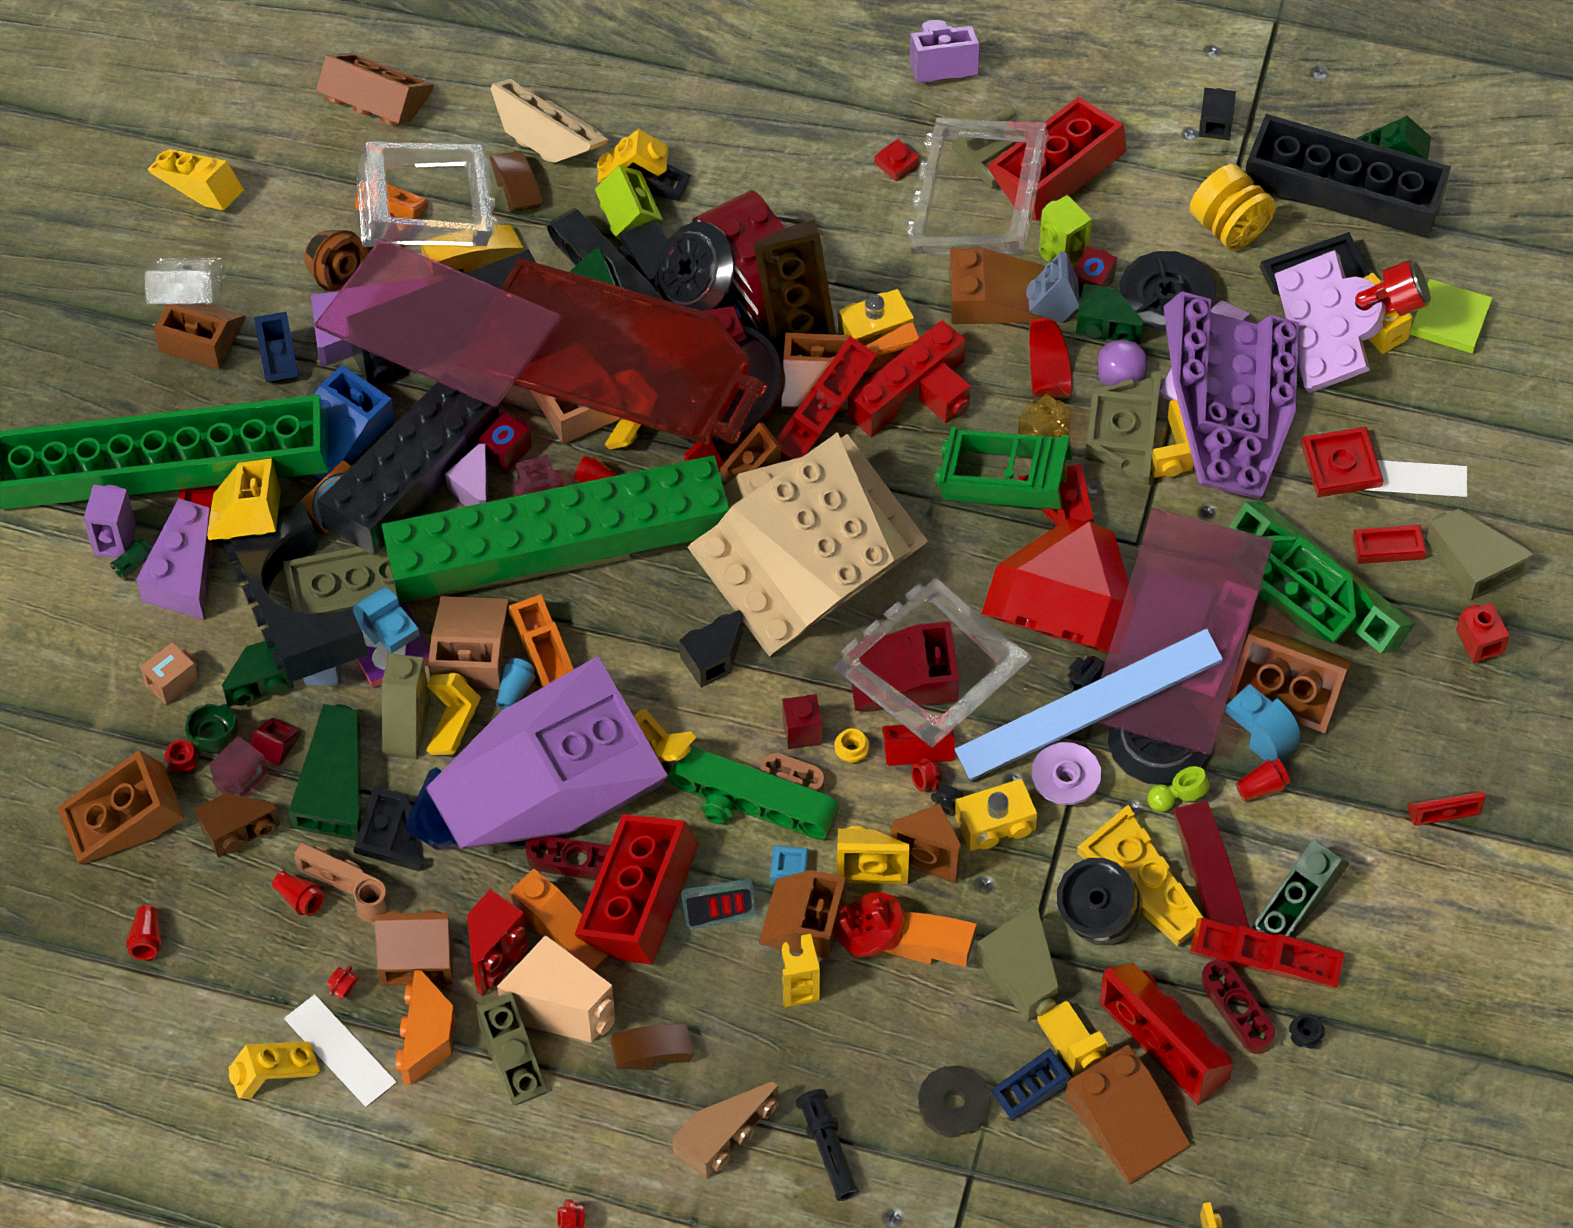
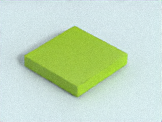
M1429 279L1428 288L1431 301L1427 307L1417 311L1410 335L1473 354L1489 311L1492 297Z

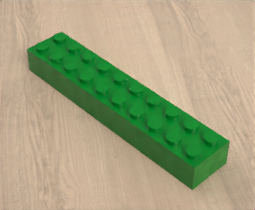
M319 394L0 431V510L89 500L93 485H115L122 489H127L128 495L221 485L238 463L271 458L277 478L328 473V416Z
M713 455L381 525L398 602L696 540L720 522L728 512L729 506L715 456Z

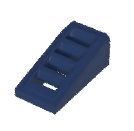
M1049 1048L990 1091L1009 1118L1014 1120L1067 1088V1082L1072 1078L1051 1048ZM1047 1067L1056 1076L1052 1081L1049 1080L1043 1071ZM1037 1074L1045 1086L1038 1089L1030 1077ZM1023 1081L1032 1092V1095L1026 1098L1018 1086ZM1012 1089L1021 1103L1014 1106L1006 1095V1091Z

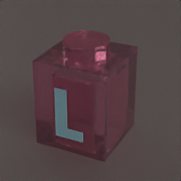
M239 736L209 764L213 777L211 781L222 794L230 793L243 797L268 773L264 755Z

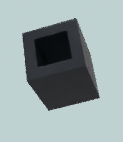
M1204 88L1198 137L1230 141L1236 91L1221 88Z

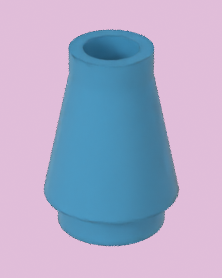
M511 658L509 663L503 666L499 694L495 703L496 706L504 710L522 699L536 679L534 675L536 669L532 664L518 658Z

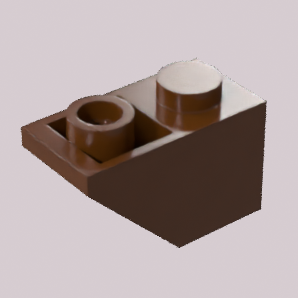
M224 793L194 809L198 826L218 858L226 853L231 854L240 850L244 844L257 837H265L272 833L276 827L280 826L277 808L274 803Z

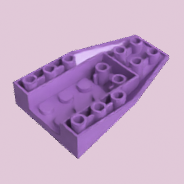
M1180 292L1163 307L1174 387L1199 485L1260 499L1264 494L1296 412L1299 322L1269 315L1260 323L1254 324L1212 313L1211 299Z
M599 656L501 711L426 789L460 849L570 834L655 791L662 785L668 775Z

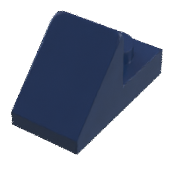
M287 311L254 317L266 382L298 377Z

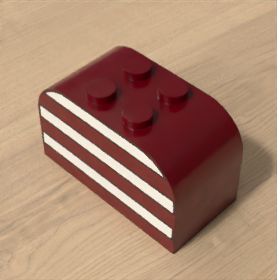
M749 190L694 217L692 222L712 223L725 233L733 249L735 267L731 287L733 288L741 317L750 328L757 330L767 338L770 335L754 244L777 231L785 229V227L764 199L756 191Z

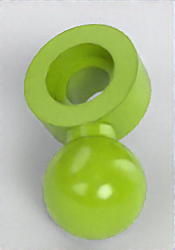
M1192 766L1185 768L1176 774L1171 786L1164 784L1153 786L1147 795L1148 805L1156 812H1166L1173 807L1177 798L1183 801H1197L1209 790L1210 781L1201 767Z

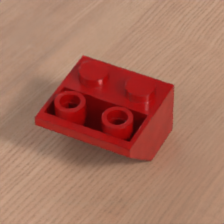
M491 889L467 914L476 991L481 996L490 987L492 989L497 987L504 978L506 969L513 962H519L528 950L524 912Z

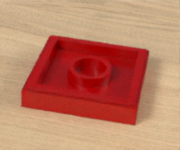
M1367 427L1302 437L1301 446L1317 498L1383 486L1384 480Z

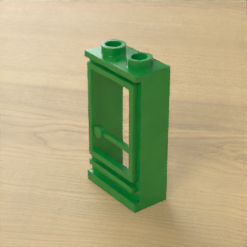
M951 426L949 439L943 440L942 458L944 460L943 465L937 467L935 483L936 486H940L943 500L1062 510L1060 485L1067 482L1066 460H1072L1073 458L1070 435H1061V438L957 430L956 427ZM961 452L1010 455L1008 468L1004 470L1005 479L956 475ZM1016 456L1033 457L1028 481L1011 480L1014 477L1013 467Z

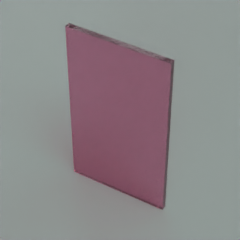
M380 238L315 322V327L497 407L562 318L558 313Z
M1152 508L1101 679L1205 629H1208L1223 662L1093 724H1101L1199 751L1203 754H1212L1273 545V539L1163 511L1159 508Z

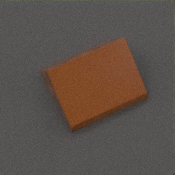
M940 803L893 821L890 836L909 844V868L955 884L957 883L961 844Z

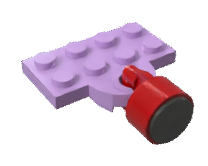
M1335 250L1275 273L1286 319L1299 322L1298 365L1305 390L1309 393L1370 371L1363 341L1375 336L1384 327L1382 322L1385 315L1396 311L1400 316L1427 307L1431 301L1430 291L1424 274L1417 262H1413L1411 259L1384 269V282L1377 285L1364 278H1345L1340 256Z

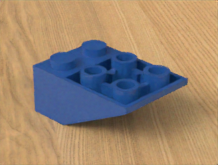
M343 365L334 371L314 393V395L320 394L328 416V473L312 474L320 481L341 461L344 460L350 465L395 422L392 399Z

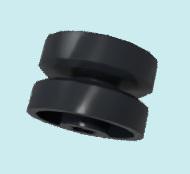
M1087 858L1075 863L1063 874L1057 888V906L1062 918L1081 939L1095 945H1112L1126 939L1137 928L1143 914V898L1137 884L1118 863L1106 858ZM1098 900L1102 901L1100 904H1096Z

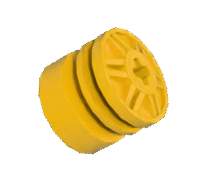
M1228 164L1216 170L1200 185L1190 202L1189 212L1206 229H1212L1214 237L1220 240L1229 251H1236L1254 241L1265 230L1276 211V202L1259 185H1254L1251 177L1237 164Z

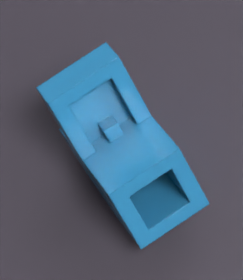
M387 587L380 588L353 605V612L361 629L374 645L381 641L391 654L420 636L419 628L399 606L397 596Z
M1249 684L1226 705L1225 713L1251 733L1249 748L1263 760L1270 759L1272 761L1279 758L1283 762L1298 748L1300 740L1298 723L1289 709L1278 698L1271 702Z

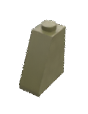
M1456 509L1448 514L1441 513L1434 517L1430 522L1426 537L1427 543L1470 601L1527 574L1533 556L1525 547L1460 509Z
M388 654L382 680V754L385 756L417 759L430 703L423 657Z
M1032 905L976 943L975 956L978 963L1028 1022L1036 1016L1040 1017L1056 1006L1059 987L1039 911L1035 905Z

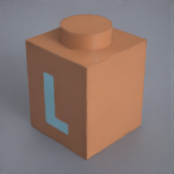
M173 642L140 666L145 685L166 705L170 704L199 681L195 668L198 665L197 661L188 650L184 649L181 651Z

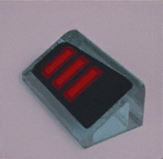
M750 878L683 889L681 891L682 910L687 929L748 920L756 917L753 883Z

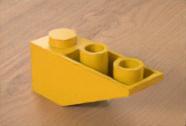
M168 149L160 153L156 161L148 168V171L199 204L209 208L224 211L244 191V188L226 160Z

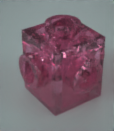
M548 455L516 463L517 481L512 482L515 496L563 487L560 472L558 469L553 470Z

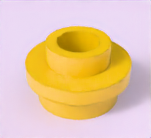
M846 729L835 740V753L845 762H859L869 752L868 738L858 729ZM849 745H855L857 749L850 750L846 747Z

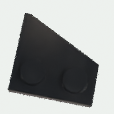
M374 786L353 853L419 872L421 856L418 854L416 832L410 816L411 808L408 796Z

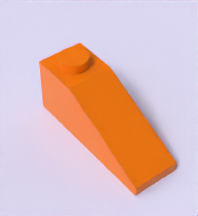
M534 868L509 891L510 903L524 912L525 923L541 937L545 935L591 970L595 971L610 956L576 938L574 934L582 914L560 889Z

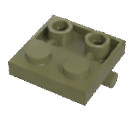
M1012 105L1005 107L996 114L990 113L975 122L973 128L952 141V149L991 189L999 184L989 171L988 165L1027 136L1011 120L1017 115Z

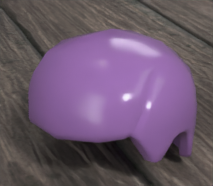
M1123 339L1110 341L1099 351L1097 361L1099 380L1103 384L1114 386L1128 379H1133L1134 382L1145 379L1147 358L1143 349L1136 342Z

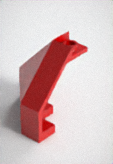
M1068 518L996 566L981 614L1008 625L1031 629L1054 639L1074 642L1100 653L1120 656V651L1136 607L1115 533L1089 521Z

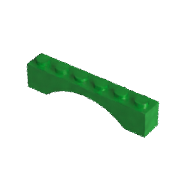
M1245 502L1228 527V530L1243 542L1249 536H1301L1350 573L1353 577L1356 619L1350 626L1356 634L1380 653L1397 651L1416 623L1265 502Z

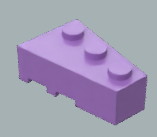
M178 499L136 579L142 601L201 620L205 619L204 607L206 593H208L209 566H211L214 540H208L207 536L211 513L209 507Z

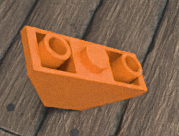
M414 970L413 983H407L405 988V1005H409L408 1016H402L400 1037L405 1038L404 1048L397 1049L395 1063L396 1071H401L404 1085H412L452 1055L456 1026L454 1007L421 970Z

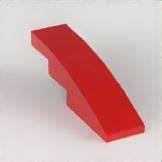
M851 335L776 438V441L781 446V457L786 461L800 458L807 454L877 356L876 353Z
M1198 918L1196 920L1189 953L1211 960L1226 961L1230 965L1331 988L1338 987L1344 952L1281 934L1271 935L1243 926L1234 927L1206 918Z

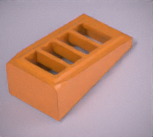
M913 322L905 324L866 345L877 356L864 374L879 371L919 339Z

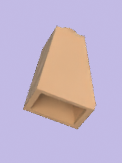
M546 935L497 986L499 996L509 991L512 993L525 1027L592 1043L599 1034H606L615 1022L612 985Z

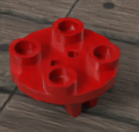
M884 892L868 893L857 898L849 906L839 907L842 916L839 918L837 928L838 939L852 957L873 956L885 950H892L901 942L900 933L903 930L905 915L903 907L894 896Z

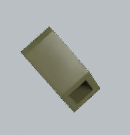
M509 991L476 1005L480 1030L491 1060L512 1104L515 1105L546 1092L544 1080L512 993Z

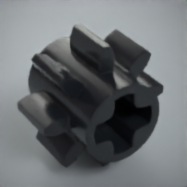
M1096 656L1087 657L1085 660L1077 657L1068 668L1071 671L1067 675L1070 678L1068 684L1072 691L1075 692L1108 676L1110 670L1106 663Z

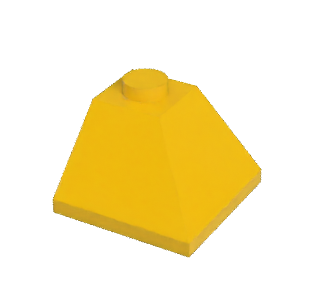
M850 826L846 829L838 828L837 875L846 877V883L908 884L909 844L874 829H865L860 826Z

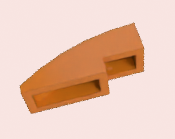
M542 594L509 605L508 614L530 664L536 669L534 673L541 687L543 688L574 670L556 623L552 622Z
M904 912L905 921L903 930L900 933L901 942L892 950L882 951L930 965L932 960L936 959L966 968L975 941L977 924L932 914Z

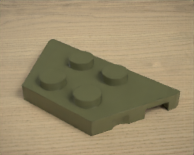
M1162 372L1151 373V378L1137 382H1134L1133 379H1128L1114 386L1107 385L1093 389L1085 451L1143 484H1149Z

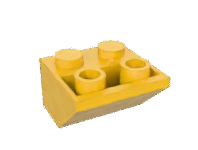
M272 458L238 463L214 492L207 532L208 540L231 539L238 536L263 535L269 532H276L281 489Z

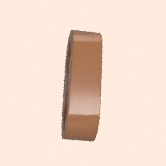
M779 753L769 754L761 761L760 771L770 774V770H774L776 766L781 767L782 772H778L776 777L803 786V782H806L808 778H813L814 783H810L807 788L823 793L824 775L820 768L815 765Z

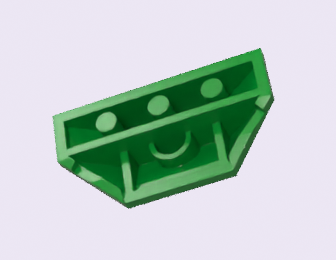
M1249 536L1228 559V563L1252 590L1259 592L1258 596L1310 636L1334 644L1356 619L1352 575L1301 536Z

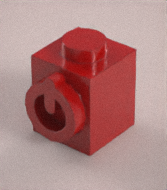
M1492 602L1482 606L1472 605L1460 613L1456 631L1473 663L1505 653L1510 635Z

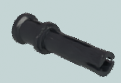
M824 1089L811 1090L796 1099V1106L803 1111L808 1125L806 1127L807 1135L816 1141L837 1201L851 1199L859 1191L855 1186L836 1134L838 1130L837 1118L832 1117L827 1105V1091ZM815 1109H817L819 1117H817ZM831 1152H833L835 1156L837 1165L840 1170V1175H838L837 1169L831 1156Z

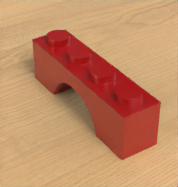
M944 320L938 322L848 395V418L870 437H873L895 419L902 402L919 384L921 378L942 362L952 370H955L964 362L966 338Z

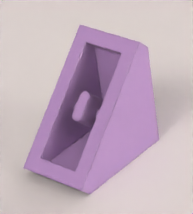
M478 444L445 473L448 493L465 506L488 502V461L485 444Z

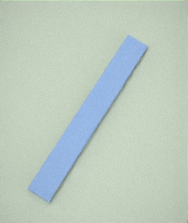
M1205 629L955 748V752L970 782L1207 670L1223 662V659L1208 629Z

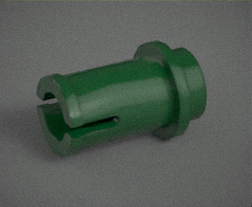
M144 539L132 541V547L110 563L112 570L117 569L115 573L122 580H125L128 575L146 562L152 547Z

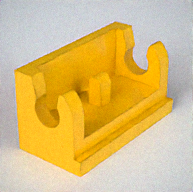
M811 934L801 935V949L803 953L800 956L790 954V947L787 942L782 946V958L785 968L782 970L784 1008L820 1001V967Z

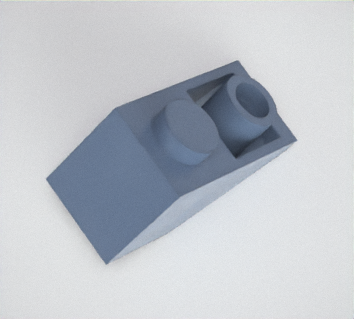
M1061 251L1028 284L1026 296L1029 298V313L1063 323L1080 306L1078 278L1067 253Z

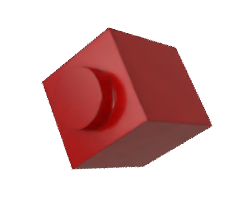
M942 362L919 380L918 400L947 423L955 415H962L969 407L971 385Z

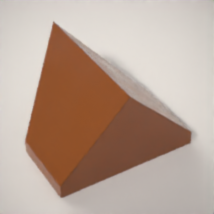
M759 422L746 438L739 440L732 455L722 465L720 471L730 482L739 473L781 463V446L765 424Z

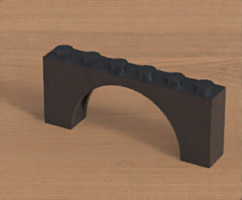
M302 501L278 509L276 532L233 537L223 543L229 562L236 561L232 566L238 583H246L242 586L248 605L255 604V607L251 609L258 627L263 625L265 629L261 630L266 647L267 649L273 647L275 651L271 652V656L277 672L284 670L289 683L368 655L362 629L352 609L332 614H303L283 608L268 596L272 581L284 567L283 561L292 560L298 555L318 546L312 522Z

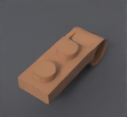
M300 843L294 853L298 871L353 895L357 913L362 920L374 923L375 914H385L389 911L386 889L380 880L363 873V870L350 860L341 861L332 857L328 851L319 846L310 847ZM371 897L379 898L373 903L364 902Z

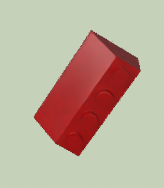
M1078 96L988 165V169L1012 205L1030 218L1038 221L1042 216V210L1048 203L1058 201L1066 195L1070 196L1127 152L1124 124Z
M622 814L574 935L576 938L620 961L653 965L699 846V842L685 821Z
M1134 963L1109 967L1103 972L1099 1004L1197 1105L1230 1080L1233 1063L1228 1052L1221 1046L1216 1047L1207 1038L1204 1028L1197 1021H1191L1182 1012L1180 1004L1171 995L1166 996L1157 987L1155 979L1148 971H1141Z

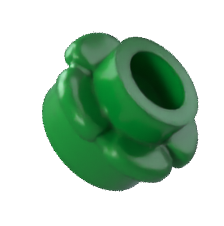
M710 794L707 796L705 803L700 805V809L705 814L704 818L714 824H724L725 820L729 821L734 816L732 812L734 803L720 795Z

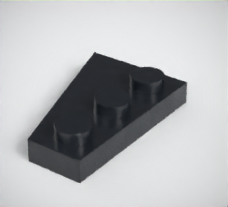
M1350 232L1261 261L1259 267L1272 294H1280L1275 273L1334 250L1340 256L1345 278H1364L1370 274Z

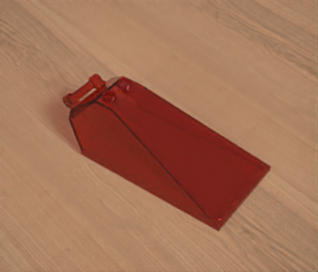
M522 258L517 260L456 363L459 368L705 445L709 444L713 435L722 438L728 443L735 444L741 435L739 429L757 397H761L767 388L761 380L747 375L750 371L748 356L720 323L716 315ZM739 389L745 390L728 423L721 422Z

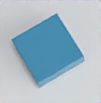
M774 845L770 883H775L776 879L807 871L809 849Z

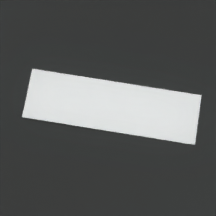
M1377 460L1384 480L1383 486L1367 489L1369 491L1467 497V466Z
M315 994L283 1018L304 1041L311 1043L313 1051L365 1107L397 1083Z

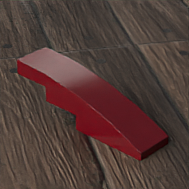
M1208 801L1172 809L1190 878L1194 877L1202 911L1206 910L1209 920L1234 927L1243 926L1250 928L1236 879Z

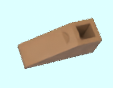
M771 1081L695 1112L673 1136V1153L706 1179L714 1171L720 1172L728 1164L731 1158L730 1153L739 1144L743 1146L751 1139L755 1132L754 1127L762 1118L765 1120L770 1118L779 1105L778 1085Z

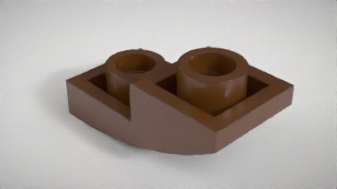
M515 151L491 155L490 160L498 187L503 186L510 212L540 208L543 204L542 197L533 172L523 153Z
M663 1024L634 1028L612 1034L610 1038L616 1069L651 1070L655 1061L690 1062L694 1054L687 1024Z

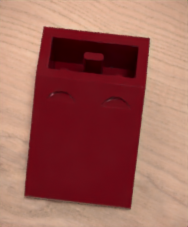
M951 621L916 624L847 649L855 711L958 702L959 674Z

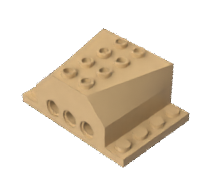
M837 432L731 506L715 527L693 541L687 548L735 611L740 610L744 624L770 657L919 550L928 540L849 435L846 434L840 438Z

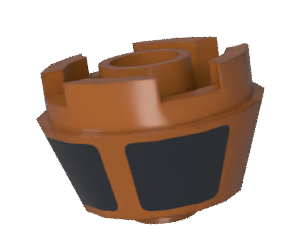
M325 230L311 238L304 253V263L316 283L324 290L334 292L351 290L362 281L358 277L363 270L364 263L369 265V250L366 244L353 231Z

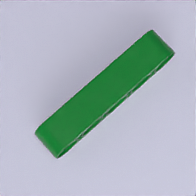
M690 746L691 750L684 758L675 761L668 775V781L671 785L681 791L706 799L710 794L726 797L734 803L733 810L819 840L826 838L840 808L839 803L835 799L824 793Z

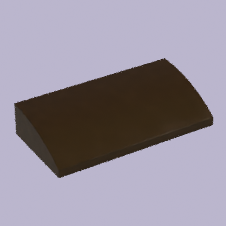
M815 220L787 227L755 243L754 250L770 340L778 355H784L786 333L836 335L821 238Z

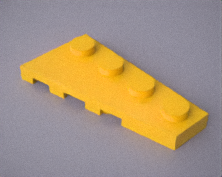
M1127 805L1078 846L1077 854L1084 860L1087 858H1106L1118 863L1131 876L1139 888L1143 898V915L1178 947L1194 933L1196 920L1203 918V916L1181 883H1177L1169 871L1168 863L1163 856H1159L1151 844L1150 836L1144 828L1140 827L1134 818V812Z

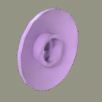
M1059 742L1047 746L1037 754L1032 764V781L1036 790L1045 799L1061 805H1074L1086 801L1096 792L1101 782V767L1096 756L1087 748L1076 743ZM1069 777L1072 781L1065 782L1060 780V778Z

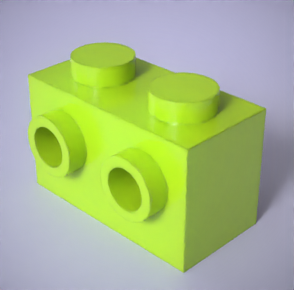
M618 165L595 188L600 201V207L605 212L611 225V232L618 239H620L621 233L652 220H656L657 224L663 220L640 171Z
M1068 195L1058 201H1051L1042 210L1039 252L1048 262L1052 261L1061 251L1065 252L1074 268L1077 266L1086 247L1090 245L1092 219Z

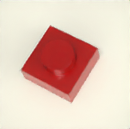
M897 138L875 155L874 163L897 182L919 165L920 157Z

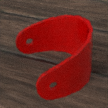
M1040 318L1033 320L1029 325L1034 400L1068 398L1071 396L1073 388L1072 370L1063 333L1053 319Z

